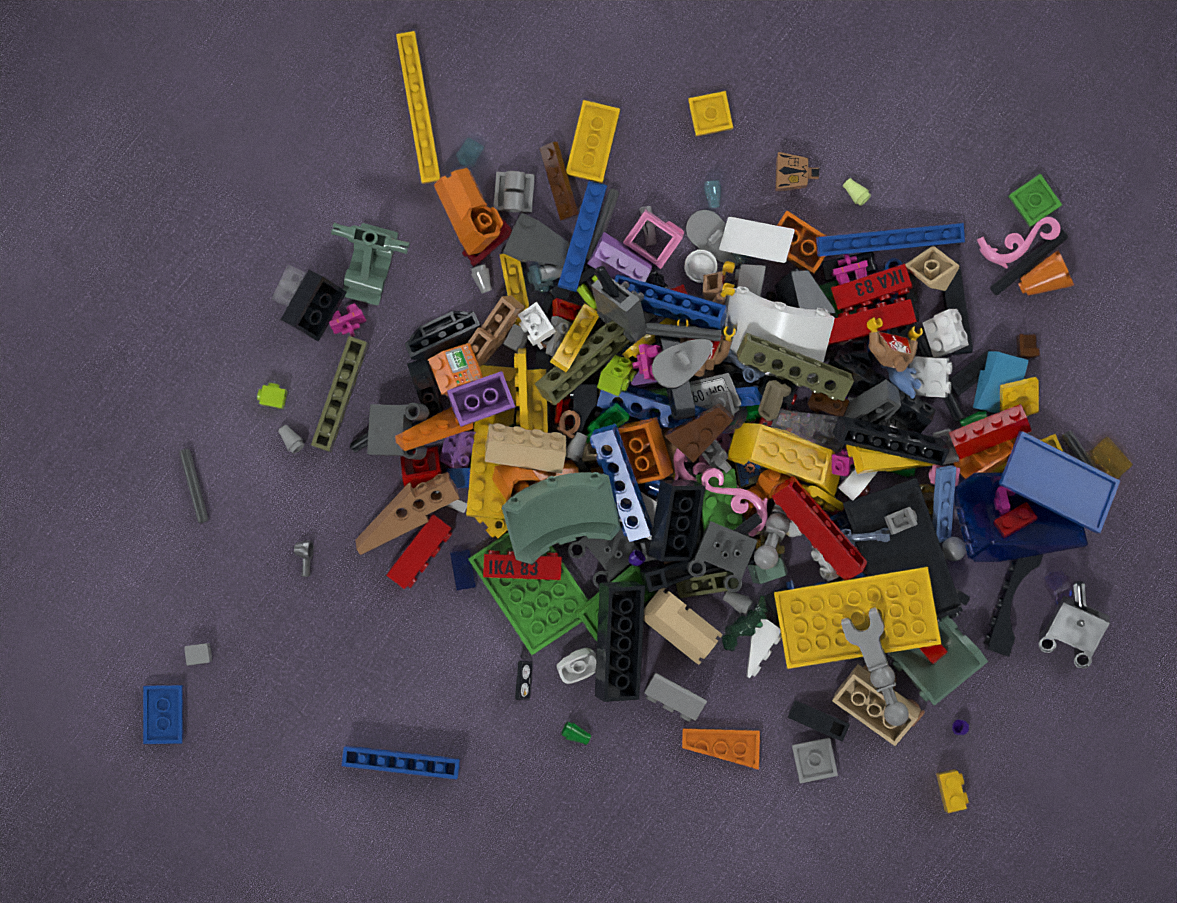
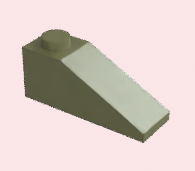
M721 570L678 582L676 586L679 598L728 591L723 585V580L725 576L732 574V572ZM730 578L727 584L729 588H735L738 582L736 578Z

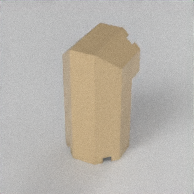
M666 588L659 589L644 608L643 621L699 665L701 662L698 659L700 657L705 659L718 642L715 638L717 636L721 638L723 634L692 609L688 608L685 610L686 604L671 592H663Z

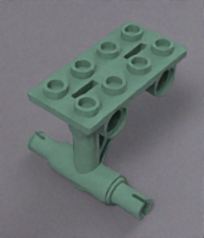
M334 222V229H332L331 235L348 238L349 242L354 243L350 267L347 269L344 279L343 290L347 292L345 297L378 306L393 252L397 251L407 254L410 242L397 240V232L365 223H362L361 226L353 225L348 227Z

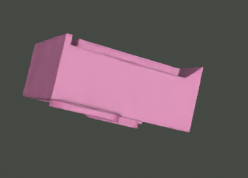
M645 209L623 243L661 269L682 240L684 231L670 221L665 223ZM647 219L672 236L658 258L633 242Z

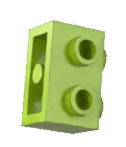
M615 355L601 372L597 388L619 396L623 390H627L629 383L636 376L637 372L634 371L635 368L632 365L634 362L628 358Z

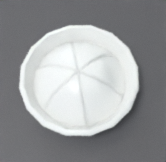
M706 250L693 251L685 260L684 269L686 275L695 282L703 283V275L717 272L716 258Z

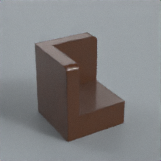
M1035 334L1016 335L1017 357L1035 358L1040 356V349L1036 346Z

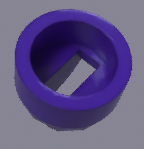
M634 549L629 555V563L632 566H640L646 560L644 554L637 549Z
M958 719L954 721L952 730L956 735H965L969 732V724L964 720Z

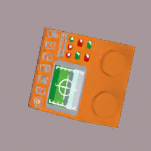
M470 343L442 351L428 359L442 395H448L447 390L483 378Z

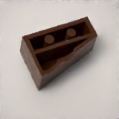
M719 403L674 429L667 431L665 437L694 463L733 421L734 416Z

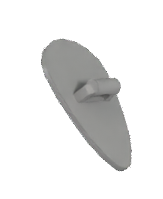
M701 210L692 214L686 225V232L690 241L700 250L712 253L716 260L722 263L730 261L735 263V266L739 265L742 260L741 254L719 250L726 226L720 216L709 210Z
M706 339L690 340L660 352L654 358L652 364V374L655 380L667 388H676L683 385L707 361L713 347L712 342Z

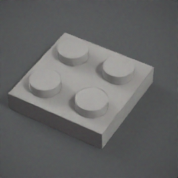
M830 737L792 745L799 783L838 776Z

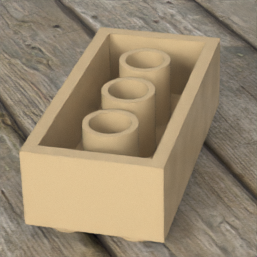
M499 423L489 424L485 444V462L562 474L566 456V436L557 432L545 433L538 429L526 430L519 426L507 427Z
M857 664L836 690L832 701L896 746L917 721L921 709L894 690L898 702L906 705L909 716L908 720L901 726L890 725L884 718V710L887 704L882 691H876L878 688L871 683L870 672Z

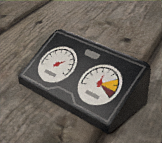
M518 662L516 700H530L533 662Z

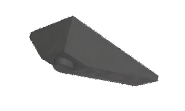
M521 213L503 254L522 262L530 260L538 262L539 265L547 263L553 264L557 268H563L570 243L540 221Z

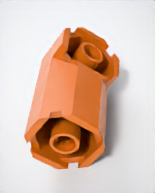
M468 168L451 172L452 176L449 178L446 175L441 177L434 184V187L468 255L481 253L499 236V230L503 225V221L497 209L487 207V203H485L471 171Z
M572 460L564 461L562 474L502 464L495 466L492 480L506 501H508L518 492L532 484L545 480L550 476L578 473V468Z

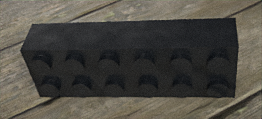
M636 581L600 583L595 697L603 702L639 700L645 586Z

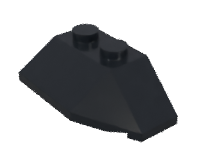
M451 311L419 326L410 339L406 341L405 347L411 360L426 358V361L429 362L428 359L442 351L467 344L481 325L474 311Z

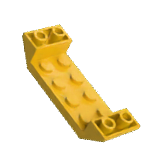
M736 424L727 454L728 460L742 465L749 461L782 474L794 476L796 479L816 485L832 497L835 496L840 475L832 474V455L836 454L833 450L762 424Z

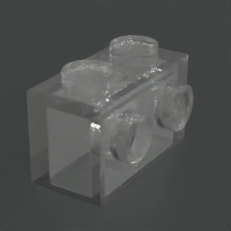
M288 264L271 299L288 307L307 273Z

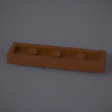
M558 141L540 147L560 221L578 215Z

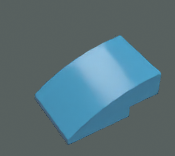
M988 352L985 370H980L973 408L995 414L999 413L1000 385L1023 380L1028 360L1001 352Z

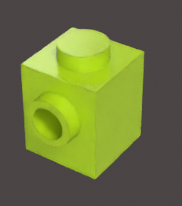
M268 383V386L263 385L262 389L258 390L257 400H260V405L284 410L288 391L279 388L280 385Z

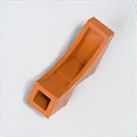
M767 469L760 474L756 485L748 489V491L756 494L762 501L765 498L769 501L775 488L791 478V476ZM741 499V503L748 501V510L745 513H741L747 520L757 513V510L752 502L747 499Z

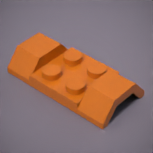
M1016 438L963 458L958 462H954L953 465L960 468V475L969 484L983 474L987 473L988 475L1005 464L1009 459Z

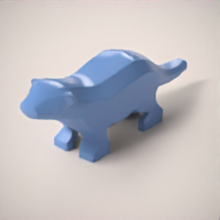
M881 364L882 368L887 369L891 383L913 399L916 394L913 387L919 389L922 385L919 379L915 380L911 376L913 373L916 374L915 368L907 367L906 370L898 372L896 368Z

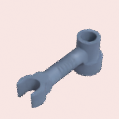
M731 349L728 356L722 361L733 363L743 369V377L749 383L757 381L765 375L757 367L752 365L745 366L740 363Z
M882 528L876 532L852 534L849 529L841 531L855 548V542L890 541L889 528Z

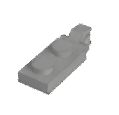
M715 439L702 453V456L713 468H720L727 473L732 467L726 461L728 458L727 453Z

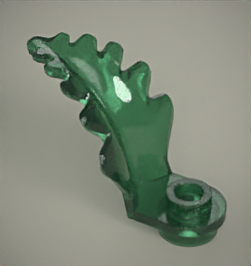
M763 595L760 596L758 604L755 605L753 610L751 609L746 616H740L733 624L726 627V635L722 636V644L726 651H735V647L738 645V636H753L756 633L755 628L763 627L761 620L767 618L764 613L768 611L765 607L767 603Z

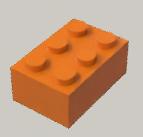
M786 211L777 226L795 230L786 260L803 271H809L813 276L825 256L817 255L816 237L826 235L789 211Z
M657 417L623 424L618 428L638 484L665 479L674 472Z

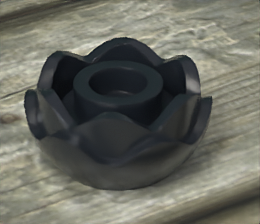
M658 271L649 274L647 283L663 288L668 287L667 283L664 282V276L658 274Z

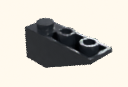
M426 358L407 363L420 403L426 405L429 409L427 419L444 411Z
M794 700L787 717L843 742L850 726L845 721Z

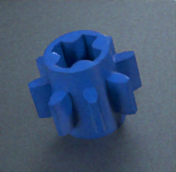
M660 480L645 483L644 489L648 490V495L656 497L659 492Z

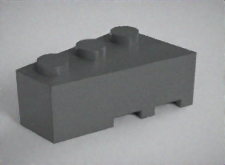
M887 380L881 382L851 400L844 416L881 425L885 419L888 420L901 407L898 387Z

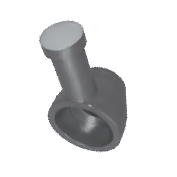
M312 540L301 541L294 546V554L303 558L301 576L304 577L311 576L310 559L313 556L314 550Z

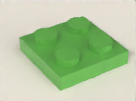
M1041 174L1008 196L1029 227L1062 206Z

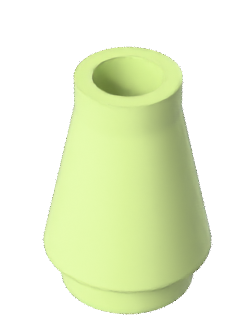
M851 178L843 184V187L855 204L862 206L871 197L868 189Z

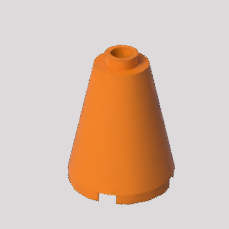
M1059 250L1021 277V282L1018 283L1022 293H1027L1028 296L1074 286Z

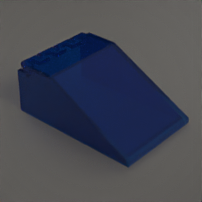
M976 472L955 487L957 492H954L955 507H960L956 509L959 524L965 525L960 528L964 542L969 543L965 545L967 557L973 560V562H1002L1086 547L1088 545L1083 526L1017 493L1013 496H1008L1009 512L1027 502L1037 516V520L1003 538L994 525V520L1001 517L999 510L995 509L994 499L996 498L997 488L1001 486L999 482L1003 473Z

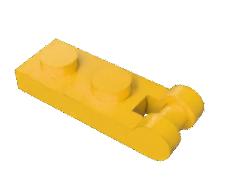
M801 484L816 503L823 506L824 510L829 512L843 510L842 502L820 488Z

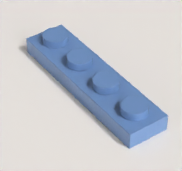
M952 465L936 468L932 523L939 543L951 537L956 467Z

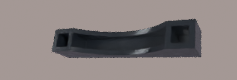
M581 383L570 392V398L574 399V407H570V410L578 413L580 417V426L573 433L574 435L577 432L584 434L587 419L598 403V383ZM570 415V418H573V426H570V429H572L575 425V417ZM582 458L578 462L573 460L578 468V473H591L588 463L583 462Z
M1021 540L1020 543L1017 542L1014 549L1015 559L1014 561L1011 560L1008 567L1009 577L1004 580L1002 584V590H1004L1002 597H999L996 602L995 608H998L996 615H992L989 626H991L990 633L985 635L983 641L984 649L1003 656H1010L1015 641L1010 620L1012 599L1021 581L1032 570L1040 566L1046 547L1027 540Z
M756 546L753 550L748 565L755 563L754 553L756 551ZM674 561L641 570L640 575L645 590L652 592L693 578L694 576L687 569L690 561ZM704 561L706 565V572L704 574L725 570ZM694 563L691 568L692 572L699 573L702 569L701 564Z

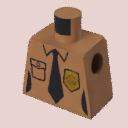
M781 152L777 153L775 191L806 188L808 179H819V168L808 167V158Z

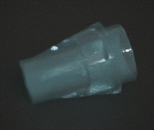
M719 180L705 181L703 189L709 208L720 207L722 184L720 185Z

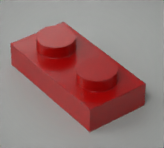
M1026 502L994 520V525L1003 538H1006L1036 521L1037 516Z

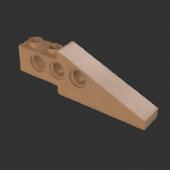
M511 295L501 297L482 327L477 328L468 341L479 367L484 365L506 340L507 333L519 317L518 314L525 309V306Z
M449 473L438 474L432 480L426 483L422 482L415 488H412L411 484L408 483L355 540L356 549L359 554L362 555L429 522L428 514L460 499L458 489Z

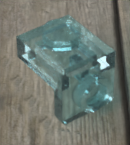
M537 266L529 267L530 272L527 273L529 284L533 283L535 291H540V293L550 291V287L554 286L553 281L541 283Z

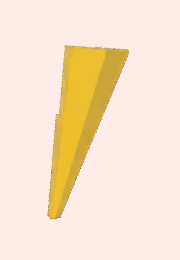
M846 445L848 456L853 457L857 474L885 470L888 472L933 465L927 462Z

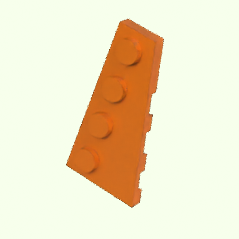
M450 407L396 435L395 439L396 443L404 451L473 429V423L460 427L454 411Z
M682 728V748L759 770V730Z

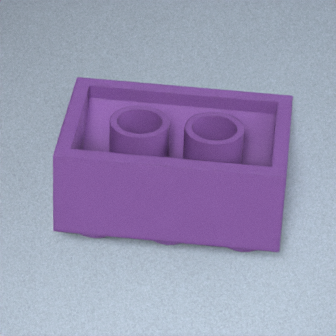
M605 232L601 235L587 263L595 269L604 266L612 279H615L618 274L646 282L652 270L651 261Z
M502 371L447 390L449 401L460 427L515 408Z

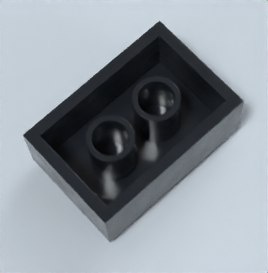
M308 270L280 320L319 342L347 292L325 277Z

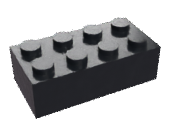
M660 480L649 555L659 561L693 560L705 493L704 485L694 480Z

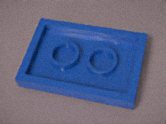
M183 685L143 686V744H182Z

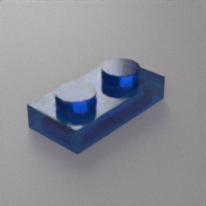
M469 549L450 553L456 590L475 588L473 568L468 560L470 558Z

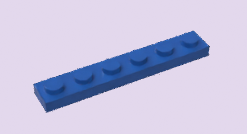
M590 180L588 182L558 283L560 288L574 292L577 290L607 185Z

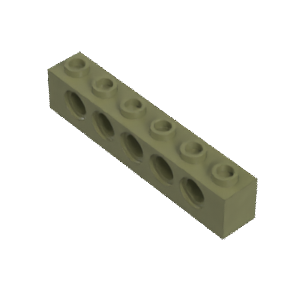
M613 320L606 323L584 342L567 372L555 366L535 383L541 396L554 406L630 342L623 333L625 329Z
M747 332L737 350V358L743 365H752L761 372H770L779 379H788L797 386H806L811 391L824 393L833 400L839 399L844 401L854 382L852 374ZM757 353H763L761 357L755 356ZM774 360H781L778 364L772 363ZM794 366L799 367L795 371L790 370ZM811 373L816 374V376L812 378L807 377ZM829 380L834 381L831 384H825Z
M348 336L311 446L332 452L369 345L367 342Z

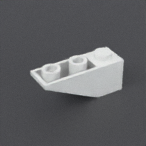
M761 617L751 632L746 676L749 678L752 675L754 677L761 669L759 664L762 659L767 660L772 652L769 649L773 643L777 645L782 638L780 628L764 617Z

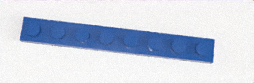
M964 223L816 237L817 255L830 256L965 242Z

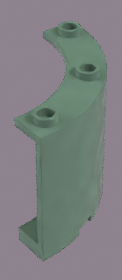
M597 472L550 476L521 490L502 506L515 558L518 561L533 564L541 555L550 550V546L556 543L561 545L575 541L576 537L587 536L588 539L612 540L621 529L609 475Z
M949 616L941 618L942 621L938 623L941 643L948 653L934 665L919 648L888 653L894 660L892 662L893 666L899 672L902 670L920 690L919 695L925 702L929 700L934 706L988 662L981 650L958 630V626L951 618L949 619Z

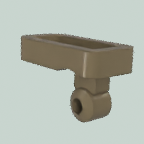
M776 380L769 381L758 409L759 414L767 421L776 419L783 402V397L790 394L791 388L786 384H780Z

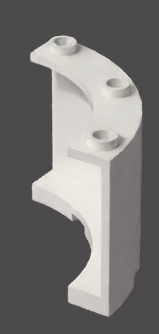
M742 286L733 288L735 289L733 296L727 295L725 303L727 306V318L721 330V335H724L723 339H725L724 329L726 326H728V335H732L734 328L736 329L735 336L731 337L732 344L730 347L736 357L737 350L747 332L815 360L824 361L835 319L826 309L817 308V310L786 306L782 302H772L750 292L748 288ZM763 353L755 354L756 357H761L763 355ZM774 360L772 363L778 364L781 360ZM794 366L790 370L795 371L799 367ZM770 372L765 373V375L776 377ZM811 373L807 377L812 378L816 376V374Z

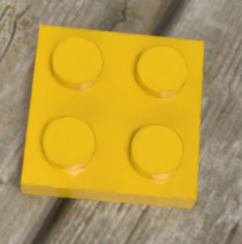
M726 91L688 98L696 137L733 129Z
M1036 377L1000 385V412L1021 404L1026 416L1039 413V380Z

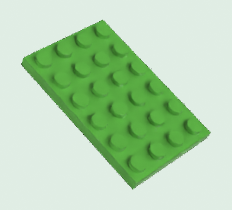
M509 532L468 559L531 655L582 622L575 611L588 602V599L563 562H561V580L483 577L484 554H488V550L500 551V555H508V551H513ZM550 546V550L547 553H556L554 548Z

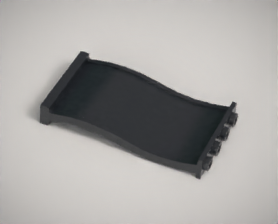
M917 478L843 503L854 534L876 532L882 528H888L885 516L911 507L917 515L916 526L893 535L890 533V541L887 542L877 540L857 541L860 553L867 561L865 566L868 576L928 567L938 623L942 621L941 618L949 616L950 619L960 615L963 609Z

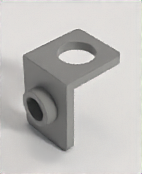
M950 429L932 434L933 437L938 438L943 435L948 437L945 443L950 451L943 465L959 461L948 433L951 432Z

